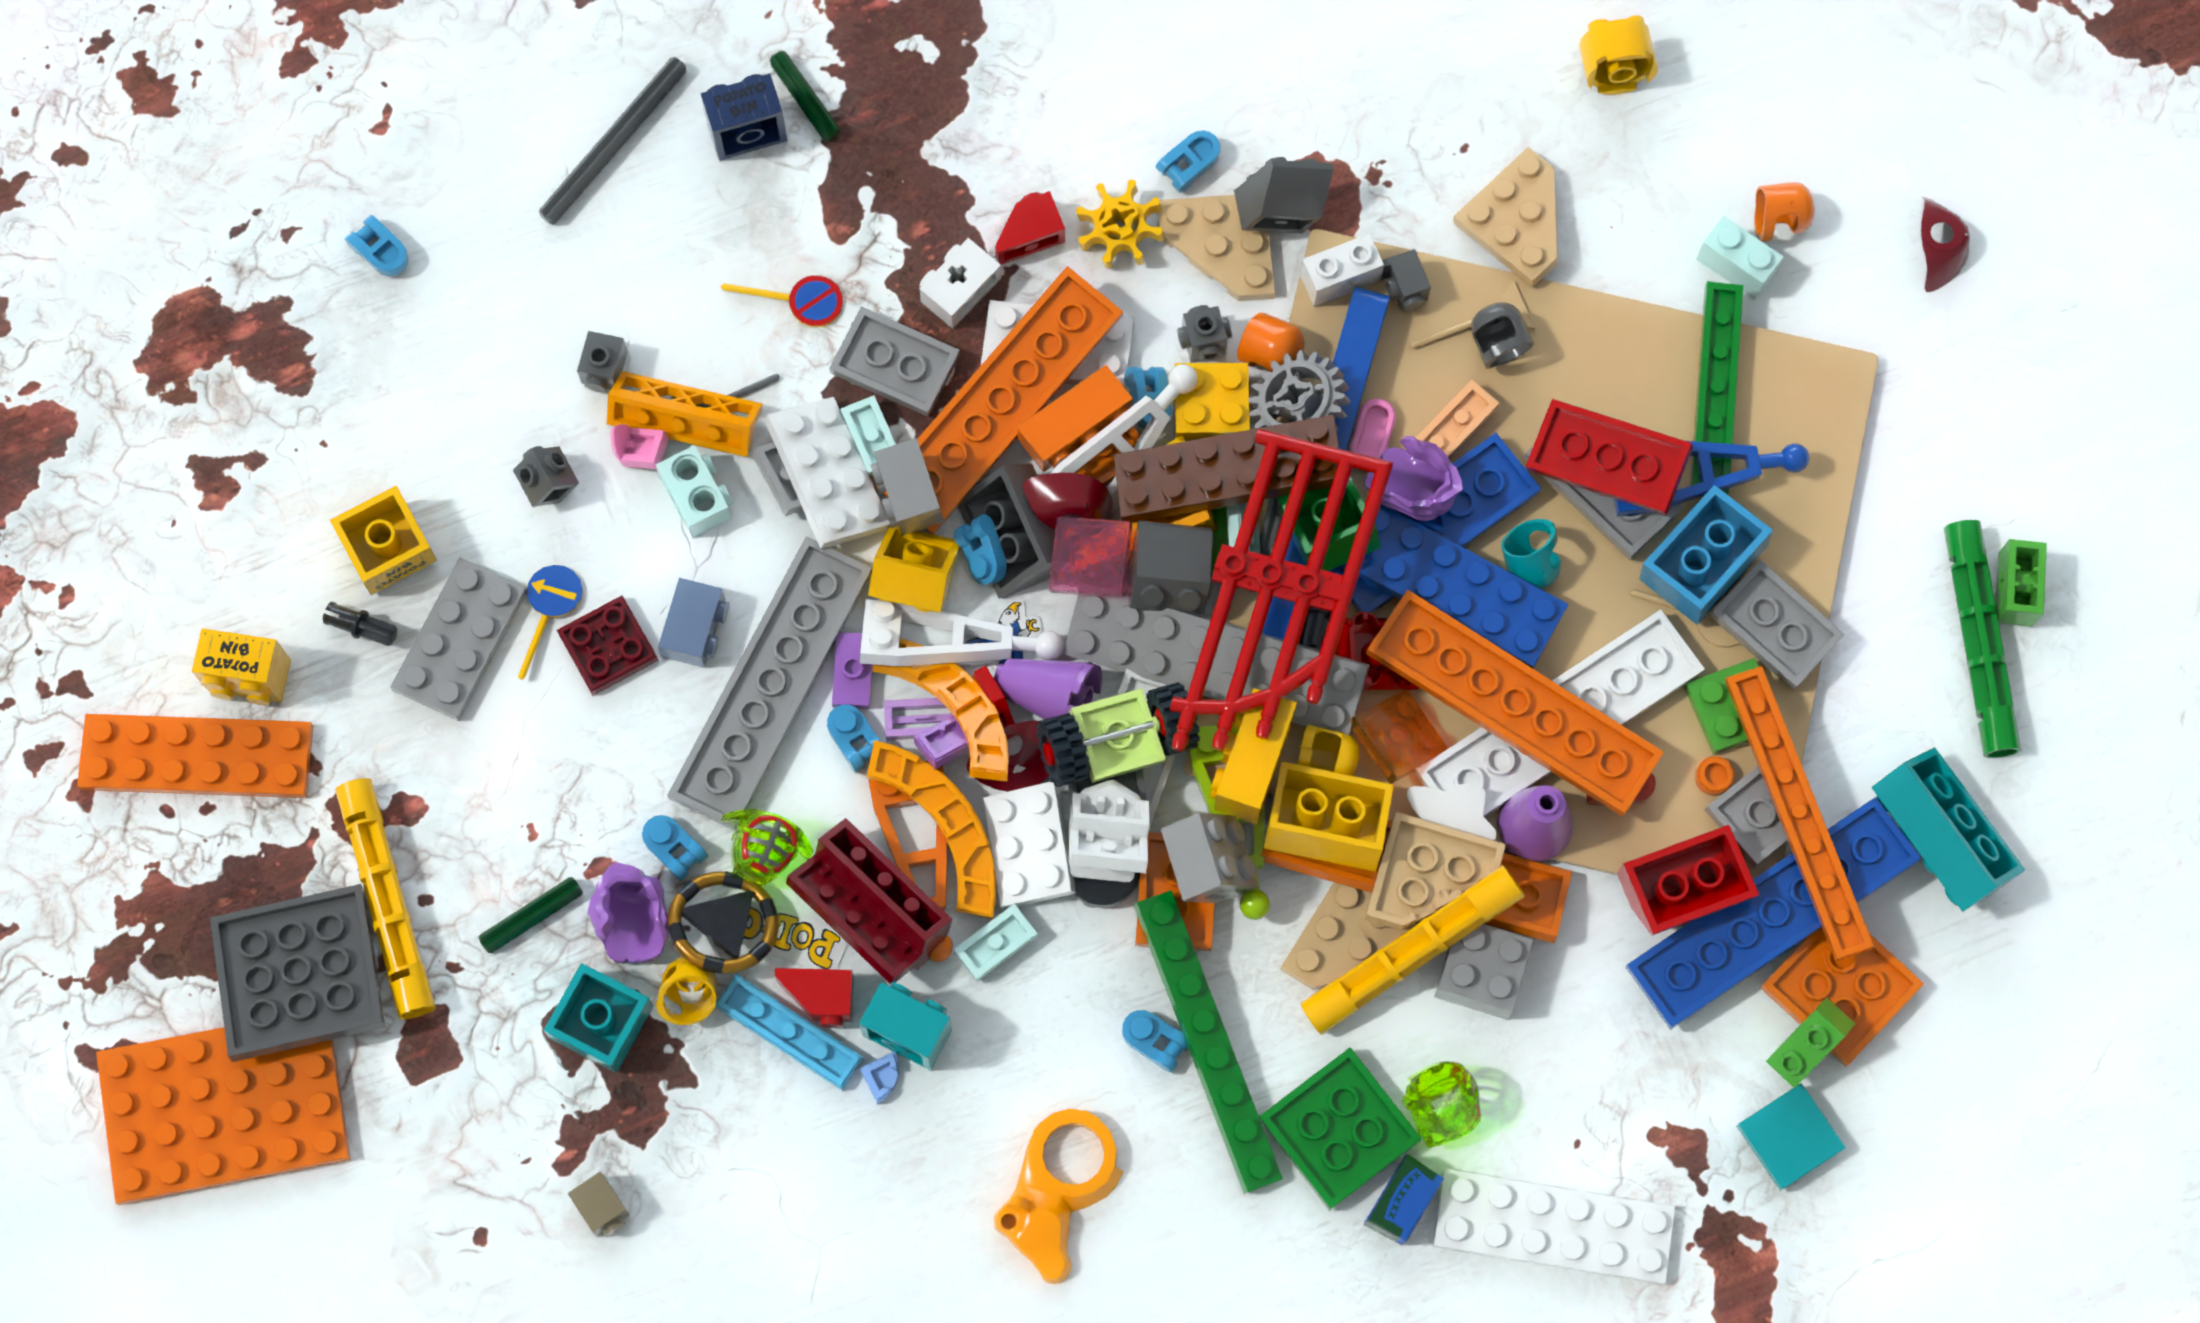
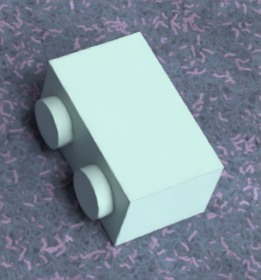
M1723 216L1703 242L1696 259L1730 283L1743 285V292L1756 299L1776 273L1784 256Z

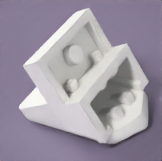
M1108 780L1082 790L1080 794L1073 793L1069 823L1070 874L1073 877L1130 882L1133 880L1135 872L1146 873L1148 864L1147 836L1150 825L1149 801L1141 800L1135 792L1115 780Z

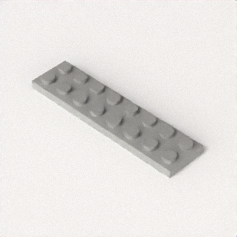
M807 536L805 537L667 794L668 799L736 831L836 643L839 632L845 626L871 577L872 567L830 547L820 549L817 541Z
M1084 581L1081 582L1063 654L1125 672L1127 668L1142 678L1166 685L1179 682L1188 691L1211 618L1166 608L1163 611L1130 608L1127 593ZM1225 623L1203 696L1216 700L1226 699L1247 632L1246 628ZM1261 634L1242 696L1251 694L1253 688L1258 690L1269 688L1284 639ZM1298 644L1289 675L1318 656L1320 650ZM1334 655L1326 685L1323 686L1322 698L1317 705L1307 702V691L1309 686L1312 685L1311 679L1284 697L1285 699L1297 702L1293 723L1303 726L1311 724L1351 735L1370 665Z

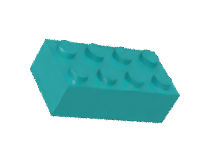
M1935 747L1905 761L1871 787L1876 793L1878 801L1887 812H1890L1898 823L1899 829L1920 853L1926 869L1936 875L1944 886L1948 899L1957 905L1962 912L1994 894L2026 871Z

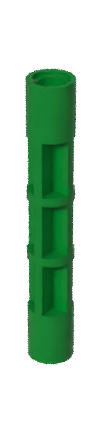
M1979 520L1957 521L1944 527L1949 561L1954 562L1950 568L1976 716L1982 718V721L1978 723L1983 756L1986 758L2011 756L2022 750L1982 526Z

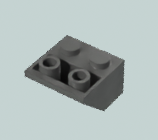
M1275 157L1267 160L1261 169L1249 175L1246 181L1234 190L1242 230L1284 233L1305 232L1322 218L1334 171L1333 164L1317 162L1315 159L1289 161L1285 157Z

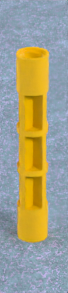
M360 778L345 782L337 786L335 791L346 831L352 843L360 872V881L363 883L374 922L373 928L375 933H377L397 1014L399 1019L402 1020L423 1016L434 1011L436 1006L425 967L421 962L411 926L412 921L410 914L407 912L399 884L396 864L393 862L372 779Z
M1504 865L1500 866L1465 890L1463 894L1429 917L1424 918L1419 924L1385 947L1377 950L1375 954L1340 978H1336L1301 1002L1300 1005L1315 1029L1323 1035L1354 1014L1366 1003L1394 984L1402 981L1410 973L1438 954L1445 952L1457 941L1524 898L1523 891Z

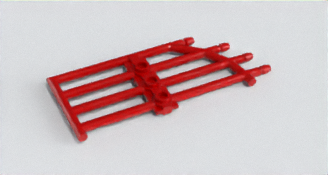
M1258 429L1255 443L1265 446L1264 453L1234 547L1222 544L1215 562L1211 580L1222 583L1192 681L1186 698L1174 696L1171 701L1170 711L1181 713L1177 725L1178 731L1174 734L1172 741L1173 750L1183 752L1189 740L1188 734L1192 731L1196 715H1220L1217 724L1218 730L1215 732L1212 741V748L1223 751L1228 743V734L1232 730L1236 714L1263 706L1260 714L1261 720L1258 721L1256 727V737L1266 740L1271 733L1272 721L1275 720L1281 699L1310 679L1312 685L1309 686L1307 691V702L1315 705L1319 703L1393 462ZM1284 450L1302 456L1271 555L1266 556L1248 550L1279 451ZM1320 459L1338 464L1309 560L1307 566L1285 561V557L1315 461ZM1352 468L1375 474L1344 574L1340 575L1321 569ZM1236 588L1258 593L1226 699L1201 700ZM1273 597L1295 602L1269 688L1242 696ZM1309 607L1332 612L1319 655L1289 675Z

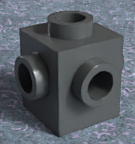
M1200 305L1188 310V313L1183 314L1182 327L1177 328L1181 349L1187 348L1190 363L1200 360L1209 361L1221 355H1226L1227 340L1232 338V331L1228 317H1221L1219 306L1209 308L1207 305Z
M535 446L523 454V460L513 469L532 507L560 503L579 484L560 446L549 448Z

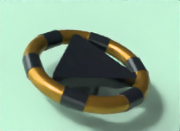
M717 871L705 873L689 880L676 893L669 907L667 924L673 945L688 962L705 971L729 974L741 972L759 964L771 952L778 936L779 915L771 896L756 881L742 874ZM722 885L745 891L685 907L700 890L707 887ZM754 898L759 904L765 921L764 934L762 939L746 955L739 957L752 899ZM682 917L703 933L712 945L719 947L732 959L704 955L697 951L688 942L682 925Z

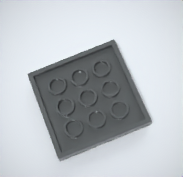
M361 884L210 917L227 1051L231 1062L386 1028L365 892Z

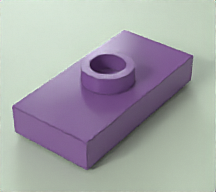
M839 632L836 638L832 695L833 708L840 705H852L857 709H870L873 664L860 663L862 633Z
M954 716L914 736V744L934 770L969 752L965 735Z

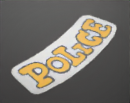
M752 901L740 951L749 952L763 937L765 921L758 902ZM776 906L779 915V931L776 942L768 955L788 960L810 969H837L848 943L826 922L795 910ZM709 942V944L714 948L720 949L719 947L714 946Z

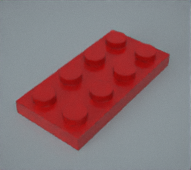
M1552 399L1525 467L1528 471L1667 516L1693 445L1690 442Z

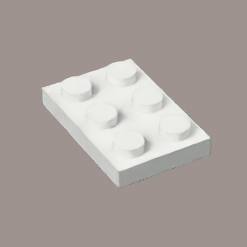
M1047 782L983 797L1000 907L1008 909L1013 904L1018 907L1075 894L1074 877L1070 874L1069 846L1059 787H1055L1053 782Z

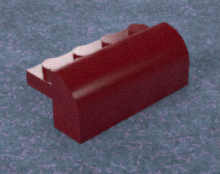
M847 818L818 839L815 855L790 873L786 879V884L889 984L897 982L913 968L916 971L919 970L929 960L933 950L946 939L950 930L952 918Z

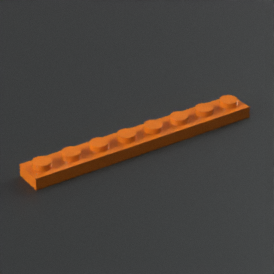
M1759 666L1727 677L1725 684L1835 961L1837 962L1872 950L1874 948L1873 942L1763 667Z

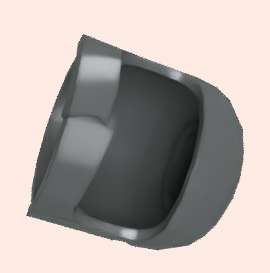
M1498 302L1486 306L1474 316L1471 322L1472 335L1479 348L1486 369L1512 361L1525 354L1534 345V341L1520 311L1510 303Z

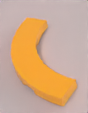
M900 638L899 648L923 647L915 642ZM956 663L911 666L873 664V672L888 674L914 683L935 696L949 709L958 721L967 740L970 754L969 777L1007 781L1008 743L999 720L998 711L978 683Z
M874 740L866 779L881 782L904 793L918 803L938 825L948 843L956 868L957 903L955 912L993 919L996 901V876L988 838L973 807L959 788L941 771L934 770L929 763L907 750Z

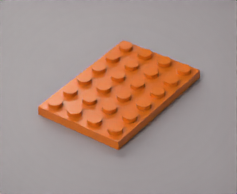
M222 1027L96 1052L115 1204L117 1205L351 1160L333 1040L231 1062L228 1057L225 1029Z

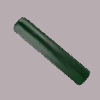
M781 50L770 57L771 67L822 139L828 142L836 138L840 134L838 124L787 52Z
M568 877L481 933L478 937L486 952H495L580 897L583 893L581 887L573 877Z

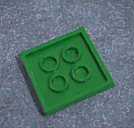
M1351 1047L1259 1116L1261 1123L1329 1211L1422 1140Z

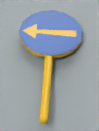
M550 565L543 567L534 573L528 582L527 596L529 604L542 616L518 674L520 680L526 677L548 618L568 615L576 609L582 599L583 588L580 578L573 570L565 566Z

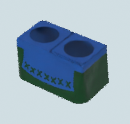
M1407 1153L1363 1225L1403 1245L1407 1242L1444 1178Z

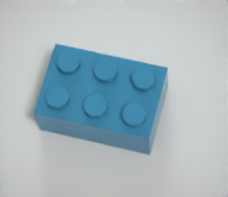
M1713 485L1642 564L1639 580L1698 625L1769 546L1773 529L1717 486Z

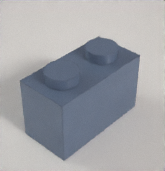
M679 577L658 645L663 658L705 668L708 657L714 658L719 637L715 636L718 623L724 624L729 609V602L725 601L722 588Z

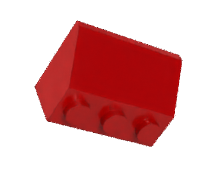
M1730 825L1623 863L1617 872L1631 909L1651 935L1661 933L1759 896Z

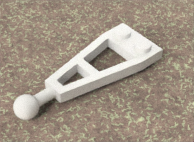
M1186 364L1175 366L1169 373V384L1155 400L1148 396L1142 398L1060 462L1051 473H1074L1109 444H1112L1120 453L1152 448L1171 418L1165 410L1179 394L1189 393L1196 387L1198 382L1196 371ZM1147 414H1150L1152 416L1150 422L1134 447H1132L1121 435ZM1116 476L1107 488L1112 496L1113 510L1119 502ZM1067 514L1061 518L1070 528L1079 527L1084 523V519L1077 514Z
M866 599L860 651L861 664L911 666L1003 660L1011 658V651L1036 652L1043 660H1055L1061 656L1064 650V642L1061 636L1052 631L1043 632L1037 638L1013 636V627L944 611L940 613L934 611L922 612L913 606L901 603L891 604L888 601ZM906 621L953 632L952 645L899 648L901 622ZM964 634L996 641L991 643L963 644Z

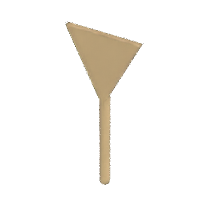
M1513 281L1493 304L1507 302L1514 305L1520 311L1527 328L1535 330V326L1515 281ZM1472 320L1412 341L1410 345L1412 348H1417L1471 328Z

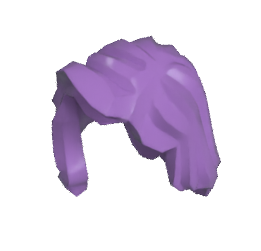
M1405 436L1400 440V443L1406 450L1397 447L1387 448L1380 456L1382 460L1393 462L1381 505L1404 513L1416 520L1429 521L1436 519L1450 510L1455 498L1463 490L1462 480L1457 467L1450 462L1447 455L1436 444L1418 440L1414 436ZM1369 472L1365 477L1364 486L1368 491L1370 490L1375 473Z
M614 862L597 882L596 891L591 897L587 914L594 927L596 936L601 939L607 955L614 962L622 964L627 962L636 964L638 961L641 963L653 962L654 959H658L662 955L665 942L669 936L664 889L656 877L647 876L642 870L632 865Z

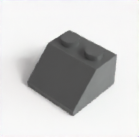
M1138 521L1125 584L1130 608L1163 611L1166 608L1204 615L1211 583L1212 528Z

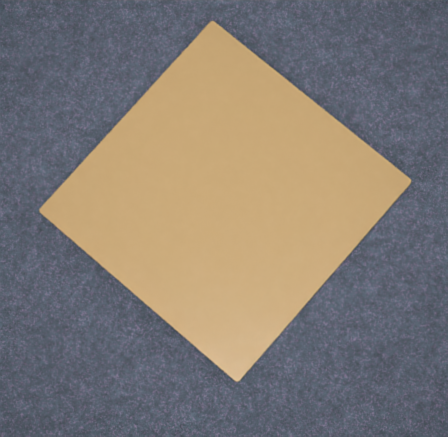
M1314 229L1310 232L1304 258L1356 239V237ZM1374 242L1382 260L1410 251V249ZM1416 251L1431 286L1428 301H1425L1422 307L1406 312L1405 309L1400 310L1396 299H1389L1347 451L1350 448L1359 411L1365 402L1371 399H1382L1392 405L1396 418L1388 448L1397 447L1405 449L1400 440L1405 436H1414L1416 438L1471 380L1475 381L1497 400L1499 406L1449 458L1451 463L1458 460L1494 433H1497L1525 467L1527 460L1524 459L1525 454L1534 446L1552 399L1574 406L1578 405L1580 408L1684 441H1694L1703 315L1541 279L1532 288L1513 272ZM1299 277L1289 322L1297 326L1302 332L1305 341L1304 353L1308 358L1315 351L1321 356L1322 360L1328 357L1333 362L1353 292L1314 307ZM1385 279L1363 288L1388 295ZM1513 281H1515L1535 326V330L1528 329L1534 341V345L1529 351L1512 361L1497 365L1491 369H1486L1471 328L1417 348H1412L1410 345L1412 341L1472 320L1481 309L1493 304ZM1741 323L1732 444L1757 446L1758 454L1762 455L1779 453L1785 446L1797 443L1803 445L1808 450L1810 460L1808 466L1801 472L1791 473L1783 467L1761 469L1762 475L1759 479L1729 488L1727 495L1773 529L1769 546L1726 594H1729L1757 562L1761 560L1829 620L1878 365L1876 354ZM1302 378V382H1311L1314 386L1322 383V381L1315 378ZM1284 416L1277 418V421L1280 423H1288ZM1692 456L1688 459L1677 490L1690 486ZM1731 459L1730 473L1746 469L1745 460ZM1352 468L1350 477L1364 503H1366L1369 491L1364 486V480L1369 472ZM1528 471L1542 488L1540 494L1464 547L1507 571L1501 549L1504 537L1514 527L1525 521L1545 519L1555 523L1558 540L1552 552L1559 556L1561 569L1559 577L1554 583L1542 590L1568 604V607L1536 662L1534 670L1552 681L1657 611L1662 610L1705 668L1704 672L1693 680L1752 658L1756 659L1758 666L1763 667L1802 765L1821 661L1792 690L1741 643L1729 648L1716 647L1707 642L1699 633L1697 625L1679 610L1631 596L1629 593L1631 589H1637L1659 596L1639 580L1642 564L1703 497L1681 503L1683 506L1682 511L1629 560L1542 475ZM1264 499L1262 509L1258 518L1259 537L1261 535L1269 499ZM1537 530L1532 532L1529 536L1531 547L1540 549L1549 540L1550 534ZM1236 588L1226 623L1247 629L1258 593ZM1393 598L1372 614L1376 618H1389L1400 599ZM1350 603L1346 618H1351L1359 613L1352 603ZM1684 686L1624 725V727L1656 746L1664 753L1623 817L1553 772L1531 786L1548 785L1558 789L1563 794L1573 817V833L1568 845L1561 853L1549 860L1617 875L1623 863L1720 828L1707 814L1705 809L1721 795L1711 796L1703 793L1696 785L1695 771L1704 759L1711 756L1722 757L1734 769L1735 777L1730 786L1731 788L1758 766L1749 742L1713 755ZM1421 688L1418 690H1363L1351 736L1355 738L1360 749L1359 762L1354 776L1394 785L1388 821L1393 822L1395 812L1421 819L1413 810L1407 797V790L1410 787H1424L1415 774L1416 770L1481 727ZM1202 696V699H1201V700H1216V699L1209 698V697H1206V696ZM1197 715L1198 720H1196V724L1199 727L1217 725L1220 715ZM1292 723L1268 795H1274L1281 761L1298 765L1300 747L1307 726ZM1187 750L1184 773L1187 776L1194 777ZM1227 764L1205 767L1210 781L1213 782L1218 767L1225 769ZM1499 807L1484 818L1496 830L1495 841L1503 843L1500 840L1497 827L1501 809ZM1787 842L1755 868L1743 855L1752 879L1784 859Z

